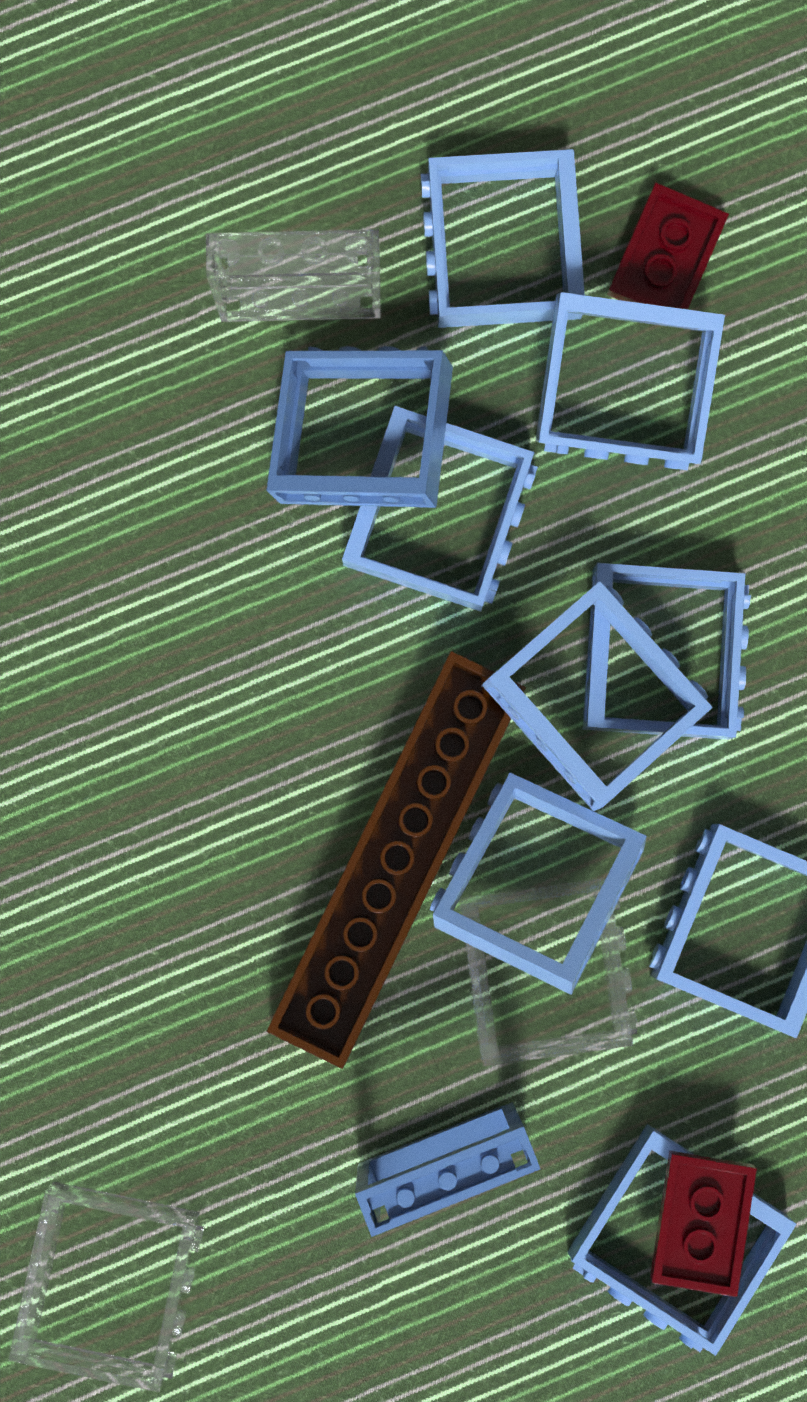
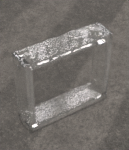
M379 229L206 233V276L221 322L381 318ZM358 255H367V266H358ZM360 297H372V308H360ZM229 300H240V311H228L227 302Z
M606 877L463 896L459 899L460 913L480 923L478 910L480 907L594 892V898L596 899ZM620 900L614 910L620 909ZM614 911L600 937L613 1030L497 1046L485 953L465 943L480 1058L483 1067L633 1046L632 1034H637V1017L635 1010L628 1009L626 993L632 992V982L629 968H622L620 951H626V941L623 927H616Z
M53 1182L45 1190L8 1361L160 1392L165 1378L172 1379L178 1353L171 1352L173 1337H181L187 1310L180 1309L183 1293L190 1294L196 1268L188 1266L191 1252H199L203 1238L204 1226L197 1225L200 1212ZM66 1203L182 1227L154 1364L37 1340Z

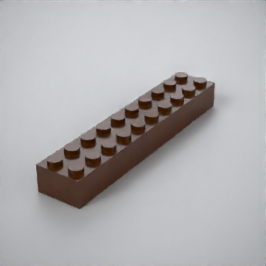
M452 651L450 652L266 1032L341 1069L344 1068L510 723L511 718L482 686L495 673L494 671ZM515 682L524 693L526 687Z

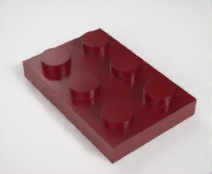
M655 182L607 295L622 301L688 310L729 213Z
M669 1150L650 1273L652 1283L733 1297L738 1296L757 1171L754 1164Z

